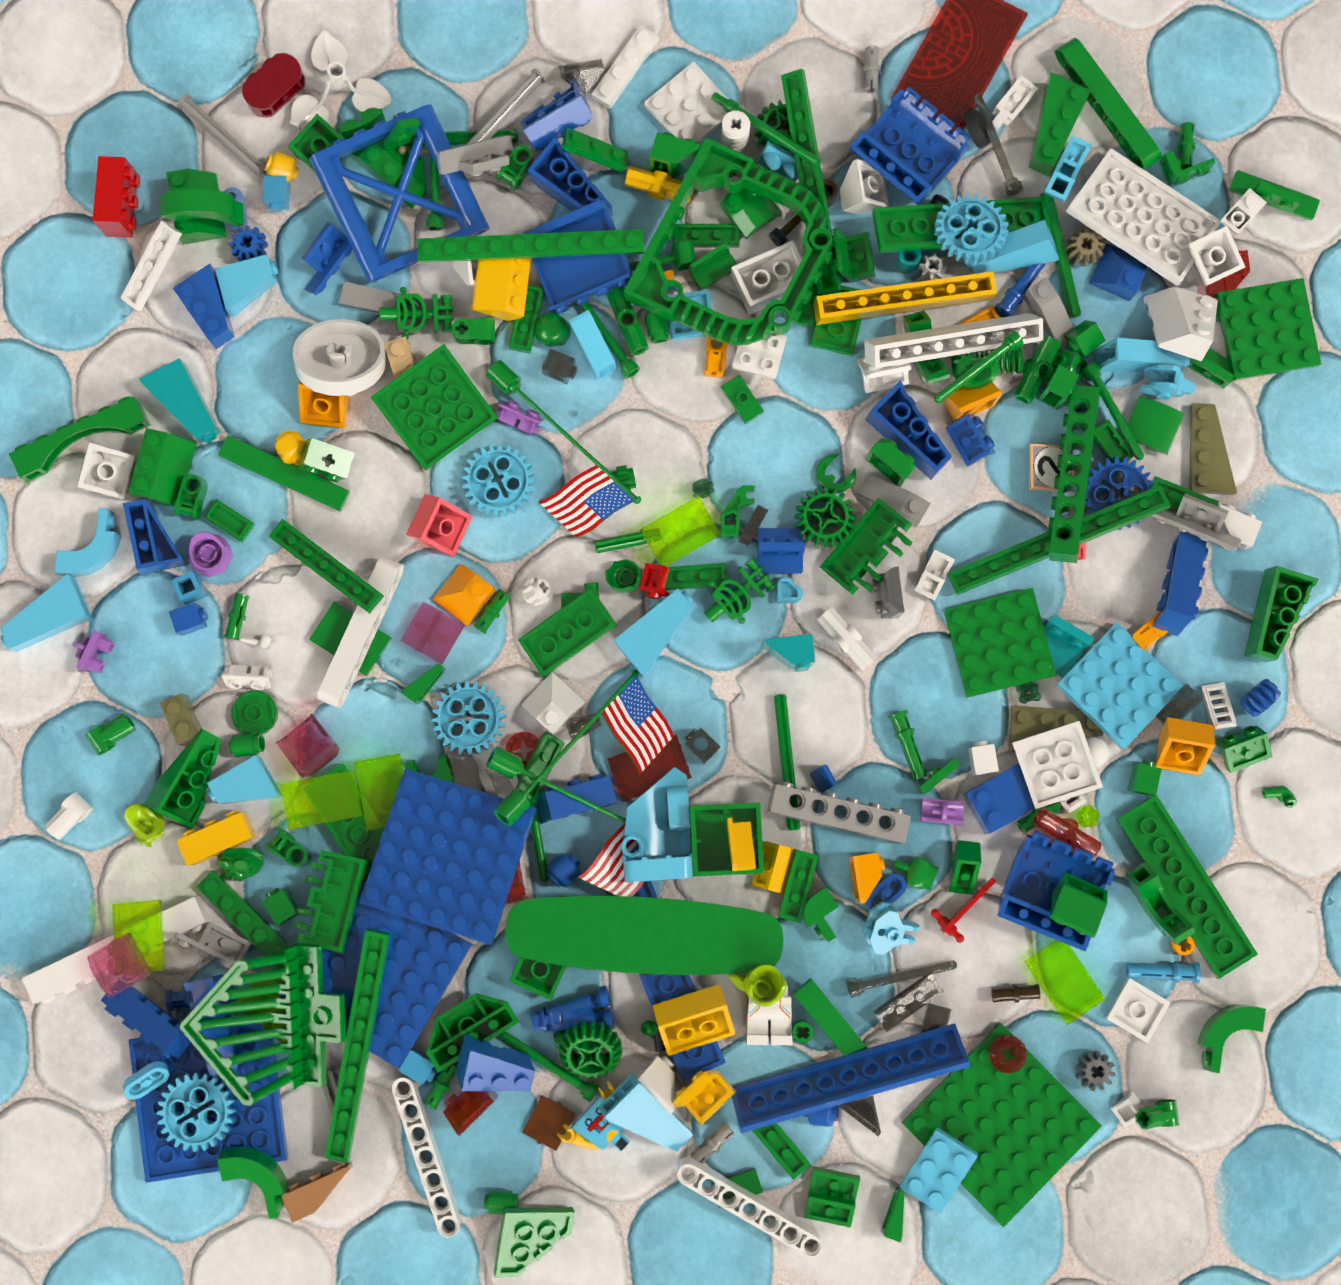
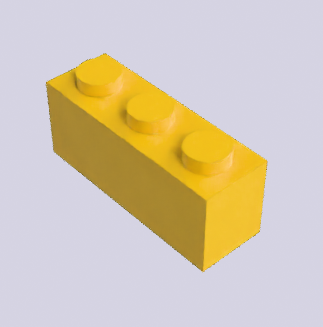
M238 810L227 813L224 820L217 822V819L203 824L204 828L197 832L195 829L184 832L182 834L183 838L176 841L186 865H197L228 849L235 848L257 838L247 813H239Z

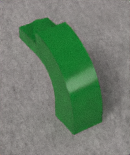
M183 189L161 195V217L178 223L194 218H211L236 227L244 225L243 203L233 200L232 194L208 189Z
M924 310L903 316L905 333L932 329L931 319ZM941 358L913 362L922 382L927 381L928 384L939 383L944 379L950 378L949 369Z
M1145 862L1125 874L1140 905L1164 937L1168 936L1177 945L1196 933L1194 927L1167 897L1158 875Z
M1233 1005L1223 1008L1212 1015L1203 1026L1197 1042L1198 1045L1206 1047V1051L1202 1053L1201 1060L1204 1070L1220 1073L1224 1043L1234 1032L1239 1030L1263 1032L1266 1008L1251 1005Z
M223 1148L217 1159L222 1182L235 1179L252 1181L259 1186L264 1194L269 1219L279 1218L281 1209L285 1206L281 1196L285 1192L287 1180L278 1163L269 1155L254 1148Z

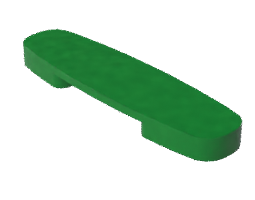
M568 896L522 900L515 904L508 912L505 930L506 943L510 950L518 957L549 964L610 972L661 975L748 973L756 966L763 964L774 967L780 960L783 951L782 927L778 920L770 914L720 904L665 898Z

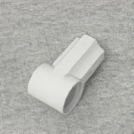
M77 792L65 799L61 804L62 808L45 825L46 830L58 840H61L76 823L82 822L93 811V808Z

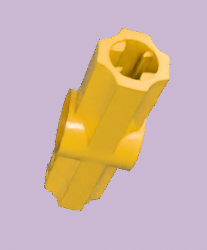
M630 166L625 180V186L647 192L650 197L658 200H665V198L673 200L682 183L680 180L673 179L666 172L657 170L650 172ZM692 195L690 196V198H689V200H688V202H687V205L689 204Z

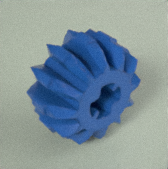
M246 225L244 231L241 228H237L238 235L231 234V238L234 241L229 242V246L233 249L232 255L238 257L239 262L267 254L264 250L268 248V243L265 241L266 236L264 233H260L257 227L251 230L250 226Z
M1264 679L1242 697L1240 704L1252 717H1257L1279 699L1281 692L1269 679Z

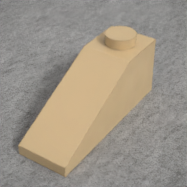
M406 336L384 343L395 379L415 365Z

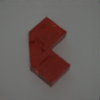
M1248 250L1239 251L1245 268L1205 286L1206 295L1215 298L1216 293L1235 290L1250 272Z

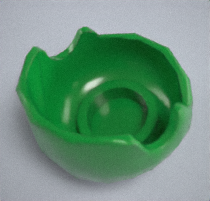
M547 313L542 315L536 322L535 335L537 340L547 347L563 346L570 338V326L568 321L559 314Z
M627 559L614 561L612 566L606 569L605 572L607 583L614 591L619 593L632 592L637 588L642 579L640 568L635 562Z

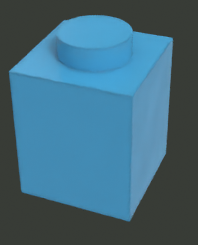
M264 176L262 201L266 208L272 212L289 210L291 184L287 182L286 176Z
M193 571L171 580L179 600L186 605L208 596L200 575Z
M416 1048L410 1050L398 1070L421 1085L425 1084L427 1080L431 1082L437 1073L430 1058Z

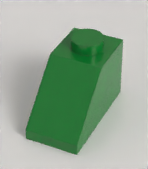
M957 840L952 860L949 892L973 895L982 863L980 843Z

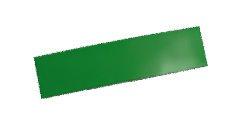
M811 978L793 992L795 997L844 1056L868 1049Z

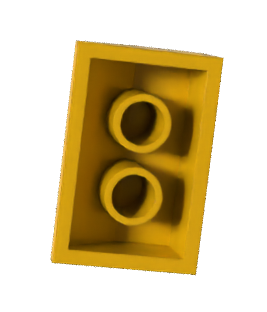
M531 258L478 260L471 310L509 322L524 317Z
M720 984L652 1005L668 1056L736 1035Z

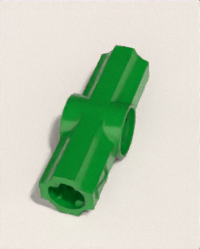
M625 288L612 289L606 296L631 356L643 354L649 349V346L637 320V314L633 310L631 303L625 300L623 293ZM626 318H630L633 320V322L630 325H625L622 323V321Z
M1044 335L1043 341L1040 342L1033 358L1024 362L1023 378L1013 396L1018 401L1031 405L1042 381L1050 379L1053 372L1051 363L1061 345L1057 339Z

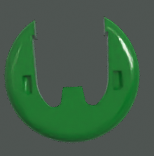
M839 454L825 456L816 468V479L823 489L828 487V492L832 493L834 488L837 489V493L847 491L853 485L856 478L855 468L839 484H834L836 477L832 474L828 477L825 476V470Z

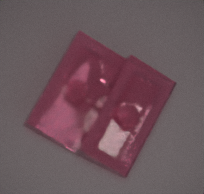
M422 602L400 641L434 661L443 664L465 625L433 606Z

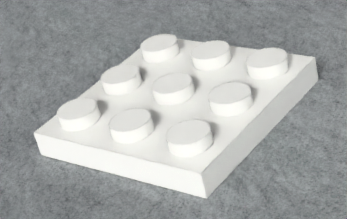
M693 61L644 102V107L668 133L683 140L685 138L692 139L699 144L722 125L723 118L727 114L724 111V107L711 100L712 95L717 92L723 97H727Z
M1080 721L1012 743L1035 809L1103 787Z

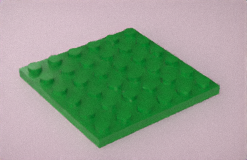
M999 1022L967 1055L970 1067L950 1072L901 1123L924 1146L938 1127L978 1153V1157L961 1181V1185L1004 1228L1102 1125Z

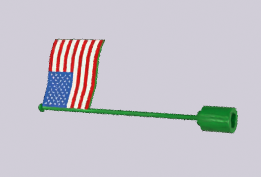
M502 360L492 364L486 373V377L506 395L517 392L595 464V466L575 476L555 494L539 501L575 537H580L594 530L616 511L633 502L635 504L641 502L640 496L637 497L519 389L521 378Z
M637 670L631 671L632 675L525 791L513 789L493 810L495 816L502 823L511 827L530 806L528 800L530 798L527 794L601 714L613 736L632 759L639 775L674 737L672 729L645 692L638 679L639 672Z
M499 746L494 747L486 763L487 768L510 779H513L515 776L519 777L521 773L534 780L538 777L523 769L524 764L521 757ZM542 778L539 781L540 783L623 822L606 841L592 864L577 878L615 896L632 897L645 881L625 883L622 842L626 819ZM632 839L627 842L626 848L628 852L636 853L639 850L638 841Z

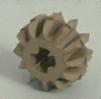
M1085 227L1081 232L1076 230L1073 236H1069L1067 240L1069 244L1066 246V251L1071 252L1068 255V259H1076L1075 265H1078L1080 261L1083 267H1086L1088 263L1093 265L1097 262V258L1102 257L1103 252L1101 250L1104 249L1105 244L1100 242L1102 239L1101 235L1097 237L1094 235V230L1088 233Z

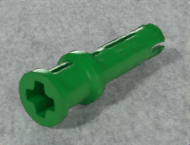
M904 710L889 715L888 718L892 720L896 731L894 734L895 738L900 740L913 780L927 776L914 741L913 734L915 730L910 726L906 715L908 711Z

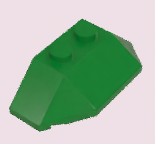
M385 139L349 154L353 160L378 181L398 188L410 152L400 154L398 148L385 151L382 144ZM419 155L406 191L423 198L426 194L424 160ZM403 200L411 209L415 206V204Z
M475 993L435 1018L426 1053L439 1073L459 1060L465 1034L470 1035L472 1039L489 1042L520 1021L508 1001Z

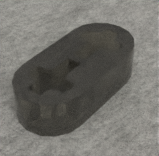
M758 504L738 542L749 547L768 509Z

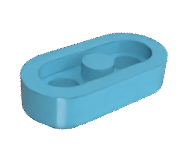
M160 1061L152 1062L128 1077L123 1083L125 1096L129 1099H138L165 1083L169 1078L167 1065Z

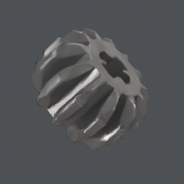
M1095 1050L1092 1055L1090 1051H1086V1059L1081 1056L1078 1057V1060L1082 1062L1081 1066H1074L1076 1070L1081 1071L1075 1077L1078 1080L1082 1079L1081 1086L1087 1087L1089 1085V1090L1095 1091L1096 1087H1098L1102 1091L1105 1088L1104 1082L1108 1085L1112 1084L1108 1077H1113L1116 1073L1109 1069L1115 1065L1113 1062H1107L1109 1060L1107 1054L1101 1056L1100 1051ZM1093 1066L1099 1067L1096 1068L1097 1070H1099L1097 1075L1093 1074V1071H1091V1068Z

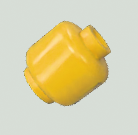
M276 151L274 154L270 153L264 166L267 176H286L287 182L290 179H296L299 168L295 167L296 160L294 157L280 151Z
M287 430L277 436L274 448L284 463L298 465L305 441L298 432Z

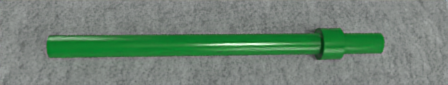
M717 92L712 95L711 100L724 107V111L727 113L731 111L743 112L748 116L750 125L817 167L820 164L821 159L739 107L736 101L728 100Z

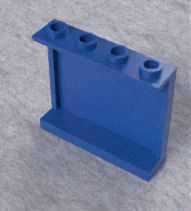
M600 199L522 234L616 230L606 202ZM626 254L532 258L550 305L547 309L557 314L568 311V306L576 303L579 306L589 302V297L597 295V297L606 295L612 287L622 288L627 286L633 274Z

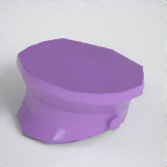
M198 532L191 539L189 545L188 560L192 569L207 577H212L226 571L233 556L228 542L220 535Z

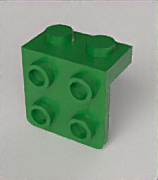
M834 228L832 248L836 251V257L833 259L836 271H839L842 277H845L850 283L876 277L870 234L864 232L846 237L838 228Z

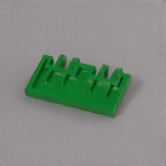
M878 497L849 531L850 534L843 538L844 540L837 545L821 564L820 568L852 595L859 589L853 583L854 580L871 593L873 591L872 585L861 578L866 572L870 573L879 582L883 577L867 564L870 562L877 567L889 552L882 547L883 545L901 558L903 555L902 550L891 543L898 537L905 545L910 547L913 542L897 529L900 527L907 532L912 524Z
M321 850L319 860L328 862V865L310 862L309 867L316 870H325L324 880L318 879L315 876H306L305 878L307 882L322 885V888L311 886L307 906L316 908V911L298 908L296 912L304 916H313L312 926L306 925L303 922H294L293 927L310 931V935L299 932L297 943L322 945L323 949L344 953L368 860Z

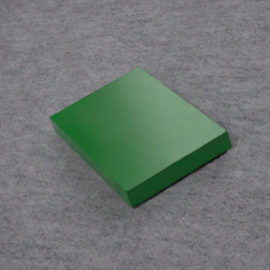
M841 285L842 291L830 294L857 291L859 289ZM862 319L817 325L815 320L809 346L853 357Z
M333 602L309 640L335 655L353 613ZM379 629L377 630L359 672L366 676L369 675L392 638Z

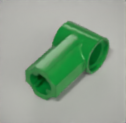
M123 713L106 725H100L90 730L85 736L96 754L102 755L114 748L116 742L135 731L136 728L131 718L126 713Z
M1173 1099L1157 1100L1154 1105L1139 1108V1111L1135 1114L1136 1122L1139 1123L1142 1129H1151L1159 1126H1178L1177 1101Z

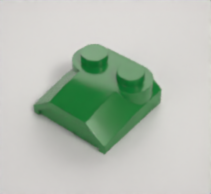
M316 114L287 148L293 152L296 158L302 160L315 172L309 158L313 154L333 146L332 143L343 137L320 115Z
M743 189L736 194L728 193L720 203V208L731 222L737 226L746 240L777 217L782 216V213L772 200L747 189Z
M881 438L870 449L865 460L896 486L901 487L916 468L914 465L915 460L908 453L903 454L899 451L897 444L890 438Z
M519 957L509 982L552 1001L567 966Z

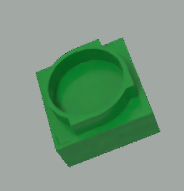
M760 803L690 806L693 877L764 873ZM727 818H732L733 823L751 822L756 869L732 871Z

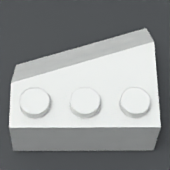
M1177 286L1145 296L1143 301L1145 305H1148V316L1154 323L1152 329L1158 347L1202 361L1213 342L1218 300L1208 295H1201Z

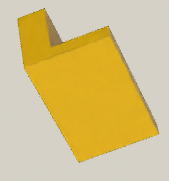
M727 818L732 871L756 869L751 822L733 823L732 818Z
M763 841L764 873L754 874L751 886L784 894L796 849Z

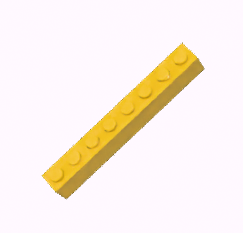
M992 271L822 295L816 297L813 306L816 324L821 325L989 301L997 294Z

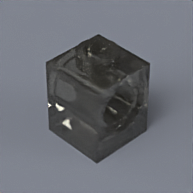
M550 348L541 369L544 375L568 384L570 379H574L578 367H576L575 358Z
M694 728L685 737L687 740L685 746L703 764L721 748L702 728L698 731ZM699 738L705 739L708 744L707 748L703 751L697 750L694 746V742Z

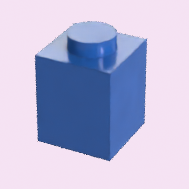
M197 603L169 611L175 633L181 636L208 627L206 623L208 614L205 608Z

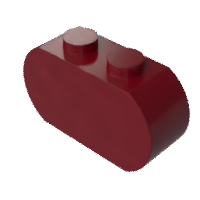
M277 53L272 58L266 59L258 71L251 73L242 86V94L248 107L255 115L264 118L273 117L305 87V75L295 57L287 53Z

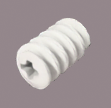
M731 111L724 116L721 132L722 145L739 153L746 149L750 132L748 116L740 111Z

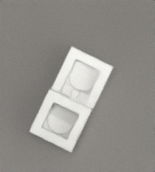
M934 549L914 591L935 600L955 559Z

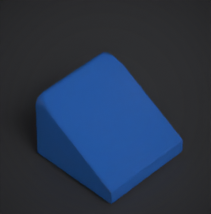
M826 764L810 773V777L820 793L837 785Z

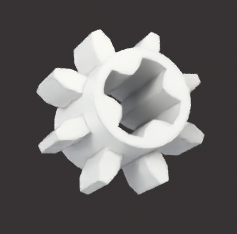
M936 253L930 258L925 255L923 258L924 263L918 266L919 270H923L921 278L925 277L929 280L935 278L942 279L941 273H945L947 267L942 264L944 258L936 257Z
M536 577L524 582L526 588L522 590V594L527 603L537 606L549 601L546 595L550 594V586L544 579Z

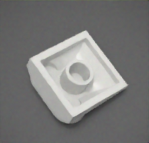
M89 443L77 487L89 492L124 499L135 456Z

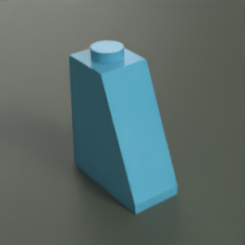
M267 254L215 268L225 309L231 317L236 316L277 283L276 274H279L275 261H271Z
M589 310L570 319L571 335L596 379L612 375L614 369H616V362Z
M258 755L249 758L207 783L210 788L207 790L210 798L219 804L276 799L283 796L263 759Z

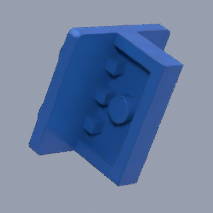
M801 528L758 529V565L764 567L761 571L762 573H803L805 542H803V535L800 536L799 534L802 530Z

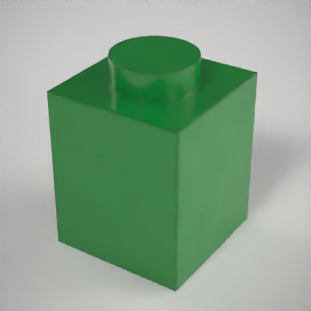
M1084 320L1064 335L1068 342V349L1071 352H1077L1081 356L1088 355L1106 341L1098 324L1088 320Z
M1142 760L1141 763L1133 764L1128 791L1146 796H1156L1162 768L1155 767L1154 762Z
M276 888L267 893L266 896L268 898L262 901L276 926L284 924L299 914L296 913L298 906L287 889L280 890Z

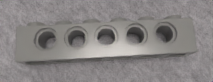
M780 781L779 785H772L767 813L898 844L906 842L911 816L904 815V810L891 808L890 811L883 810V805L869 802L868 806L862 805L859 799L847 797L845 801L837 799L838 795L830 792H824V795L815 793L816 789L802 787V790L793 788L792 783ZM792 795L799 798L800 802L797 808L792 807L789 803ZM815 800L819 801L822 805L819 813H815L812 810V803ZM837 805L841 806L844 810L842 818H837L834 814V809ZM859 811L864 812L866 815V820L863 824L859 823L856 818ZM882 816L888 820V826L885 829L879 825V819Z

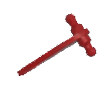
M990 878L950 919L947 916H942L938 909H932L931 916L938 920V925L941 927L940 930L943 933L946 932L949 936H953L958 943H962L965 938L957 931L955 924L991 888L996 880Z

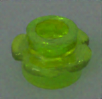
M1085 805L1077 811L1078 823L1082 827L1086 828L1089 826L1092 828L1097 825L1100 815L1097 809H1093V806Z

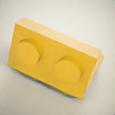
M701 1070L691 1079L693 1083L688 1088L683 1087L675 1094L676 1099L672 1103L675 1107L685 1106L700 1124H704L736 1091L718 1070H707L705 1072Z

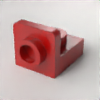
M645 563L639 589L647 593L648 598L660 600V597H668L669 592L665 591L664 588L669 568L664 565Z

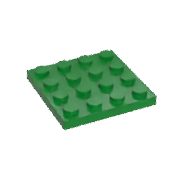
M1304 278L1223 291L1215 294V298L1218 300L1217 308L1230 371L1235 375L1232 381L1322 365Z
M445 344L371 396V399L425 471L498 418Z
M1033 588L943 610L966 698L1057 676Z

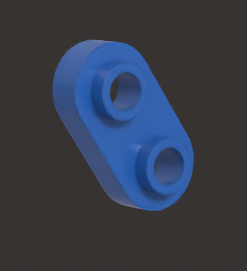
M899 874L886 876L875 886L865 902L867 908L871 910L876 906L872 902L874 896H878L880 902L884 901L892 904L906 891L907 884L905 879ZM892 881L898 883V887L895 890L890 888Z

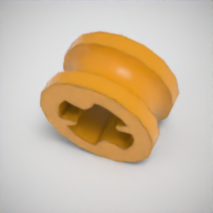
M1189 936L1185 939L1188 947L1183 948L1184 951H1181V946L1175 945L1173 941H1171V947L1177 954L1189 955L1195 948V942Z

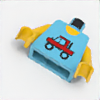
M610 1081L606 1082L609 1087L607 1090L603 1091L600 1087L598 1088L601 1095L572 1125V1129L566 1124L563 1125L567 1133L564 1135L558 1133L557 1136L564 1143L570 1142L578 1147L591 1150L599 1148L604 1150L612 1143L620 1152L629 1144L630 1141L621 1133L624 1128L608 1121L598 1108L615 1091Z

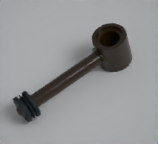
M823 179L825 190L831 193L830 196L826 197L827 206L831 207L836 201L838 186L831 179ZM796 214L781 229L775 228L774 231L770 232V239L778 247L787 242L786 236L803 220Z

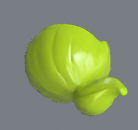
M763 964L756 966L746 976L741 974L728 975V978L739 990L745 992L752 1002L758 1006L767 1007L774 1005L782 998L787 987L784 976L771 965Z

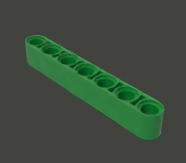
M1074 37L1057 48L1055 56L1059 64L1074 83L1091 90L1087 102L1129 159L1144 170L1162 158L1161 150L1080 40Z

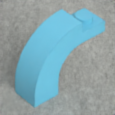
M1073 135L1071 136L1049 179L1044 194L1063 203L1065 202L1092 144Z
M99 508L96 534L87 547L78 551L57 550L56 574L61 576L69 574L73 577L86 576L95 573L109 563L115 555L121 540V535L113 532L117 525V518L114 512L109 509Z

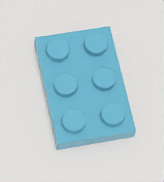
M937 1127L902 1180L900 1188L941 1214L978 1157V1153Z

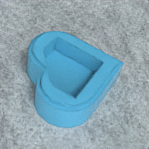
M784 576L778 579L776 583V604L799 602L803 596L802 589L794 585L789 577Z

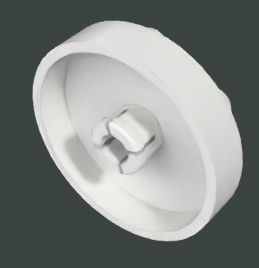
M334 319L317 323L302 332L293 346L294 367L299 380L314 392L326 395L352 396L374 385L380 379L386 366L385 347L381 336L370 326L354 320Z

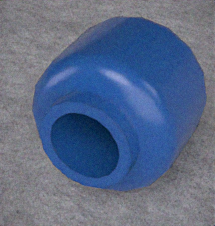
M560 853L547 865L548 873L546 875L558 888L560 886L566 888L581 874L578 868L581 863L573 854L567 856L564 853Z
M839 1105L806 1114L804 1117H808V1121L812 1126L831 1127L834 1121H838Z

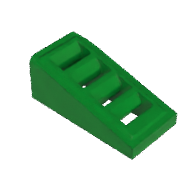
M438 663L404 688L401 693L417 705L420 704L444 673L445 668Z
M897 1186L894 1189L881 1232L884 1237L901 1243L905 1195L904 1191Z

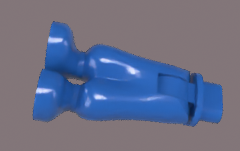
M600 986L596 995L583 994L561 1003L543 1007L539 1012L531 1013L534 1032L540 1030L545 1032L567 1030L568 1027L573 1028L574 1023L581 1025L583 1020H585L589 1024L593 1019L595 1024L603 1021L604 1027L611 1026L614 1030V1017L611 1007L600 1011H592L595 1007H608L611 1005L607 986Z

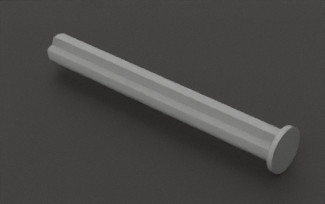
M533 68L531 70L532 74L467 144L490 139L541 83L544 84L546 82L545 76L538 69Z
M185 94L179 99L177 103L178 109H183L256 176L260 177L265 173V165L192 101L189 94Z

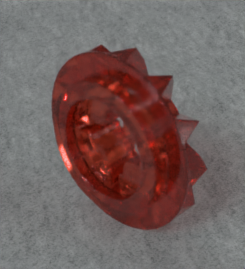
M519 732L508 740L505 750L521 757L524 764L523 769H525L534 750L527 752L526 760H524L521 753H514V751L521 749L523 740L527 748L535 749L539 739L529 732Z
M1003 1035L995 1039L991 1044L989 1058L992 1065L998 1071L1011 1074L1018 1072L1026 1064L1028 1054L1025 1044L1019 1038L1012 1035ZM1012 1048V1054L1017 1059L1009 1058L1005 1061V1055L1000 1049L1009 1051Z

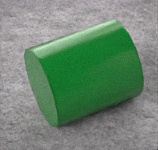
M797 1020L792 1025V1036L799 1043H807L813 1037V1028L807 1021Z

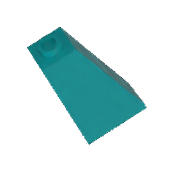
M180 358L139 378L140 382L200 443H209L215 440L217 435L221 434L186 364Z

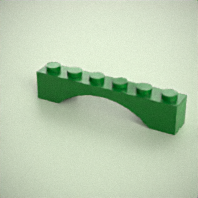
M127 396L120 399L113 406L100 408L96 414L80 417L72 425H64L57 428L56 432L50 435H41L33 443L16 447L15 451L9 453V456L19 478L29 482L47 474L58 456L67 447L81 438L102 432H120L131 435L151 426L140 401L134 396Z

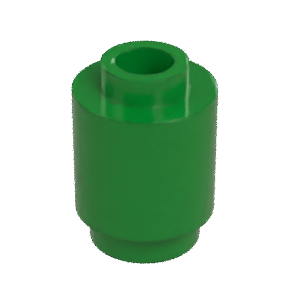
M648 311V315L645 316V323L651 343L656 344L668 341V335H670L668 320Z
M256 732L233 735L228 744L229 751L236 758L258 755L265 750L264 736Z
M490 1189L489 1194H485L484 1209H488V1214L502 1215L503 1208H518L519 1194L509 1190Z

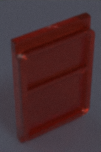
M677 734L674 735L640 775L626 752L608 758L614 782L617 785L622 802L642 796L674 767L686 774L687 779L692 778Z

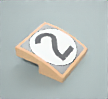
M1029 445V490L1058 493V489H1054L1055 476L1060 475L1061 468H1057L1058 455H1063L1064 448L1056 445ZM1073 470L1067 472V474L1073 476Z

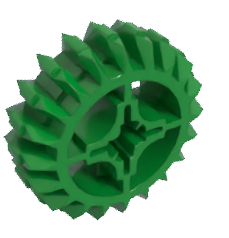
M781 100L778 101L777 106L771 102L769 109L764 107L762 114H758L757 118L767 125L774 119L775 127L773 129L792 140L789 120L786 118L788 117L786 104H783ZM780 128L788 129V133L787 131L784 132V129L781 131ZM756 129L754 135L755 138H758V146L763 145L762 150L769 141L794 154L788 148Z
M824 487L822 494L820 489L816 488L815 496L809 491L806 494L809 500L802 497L800 499L802 505H797L796 510L800 513L795 514L794 519L801 521L796 523L795 526L796 528H804L799 532L800 536L807 533L808 536L805 541L808 543L813 538L815 540L813 546L817 547L819 541L822 542V548L827 547L828 541L831 547H835V539L839 543L844 540L842 535L844 537L849 535L848 530L854 527L850 522L855 521L856 516L849 514L853 513L855 508H847L851 500L843 501L844 493H841L839 497L836 496L837 489L835 488L831 494L828 493V487ZM827 501L826 506L822 509H810L814 503ZM834 504L841 510L843 520L834 514ZM828 508V518L831 519H828L824 523L823 527H821L823 521L821 520L822 517L820 516H823ZM807 515L817 522V531H814L809 525ZM836 525L841 527L833 534H823L826 527H836Z
M594 1019L589 1024L585 1020H583L581 1025L574 1023L573 1028L568 1027L566 1033L561 1037L558 1049L560 1061L563 1062L564 1068H569L570 1074L577 1073L578 1078L582 1075L586 1076L587 1080L590 1076H594L597 1080L599 1075L606 1077L608 1072H614L615 1066H619L622 1042L618 1038L619 1035L617 1032H612L611 1026L604 1027L603 1021L599 1025L595 1024ZM603 1046L608 1049V1052L604 1051Z

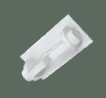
M230 665V667L225 668V674H222L226 687L232 689H272L269 678H272L273 671L266 666H252L251 672L247 673V666Z

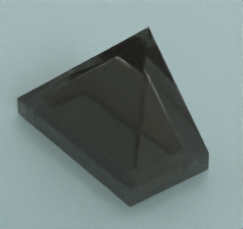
M602 59L561 65L559 66L561 78L567 83L575 79L583 94L587 95L604 72V65Z
M1186 683L1155 717L1163 725L1167 717L1183 720L1203 699Z
M873 1096L839 1105L841 1109L879 1137L881 1130Z

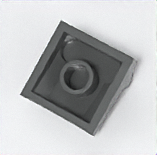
M899 566L891 568L886 573H879L883 577L880 582L872 579L873 592H877L878 601H875V611L877 615L880 614L881 619H896L905 612Z

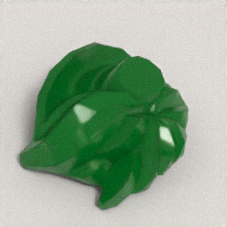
M967 355L956 359L953 364H957L956 373L954 374L955 380L985 357ZM994 361L963 386L975 389L990 384L999 374L998 363Z
M231 848L224 851L221 855L217 856V865L224 872L220 877L239 882L252 877L264 865L263 854L258 850L250 848Z

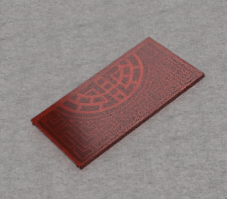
M946 0L891 99L900 89L905 92L908 87H911L921 96L917 102L919 105L925 99L938 109L934 116L936 119L943 113L955 123L952 131H955L958 127L964 130L966 127L964 113L978 106L1028 13L1004 0Z

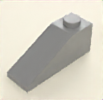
M1045 277L1029 287L1023 296L1034 315L1043 318V328L1048 336L1057 339L1061 343L1058 350H1063L1067 347L1068 343L1064 335L1074 329L1058 293L1048 278Z
M870 474L858 492V495L872 503L879 497L914 527L918 526L931 504L908 490Z

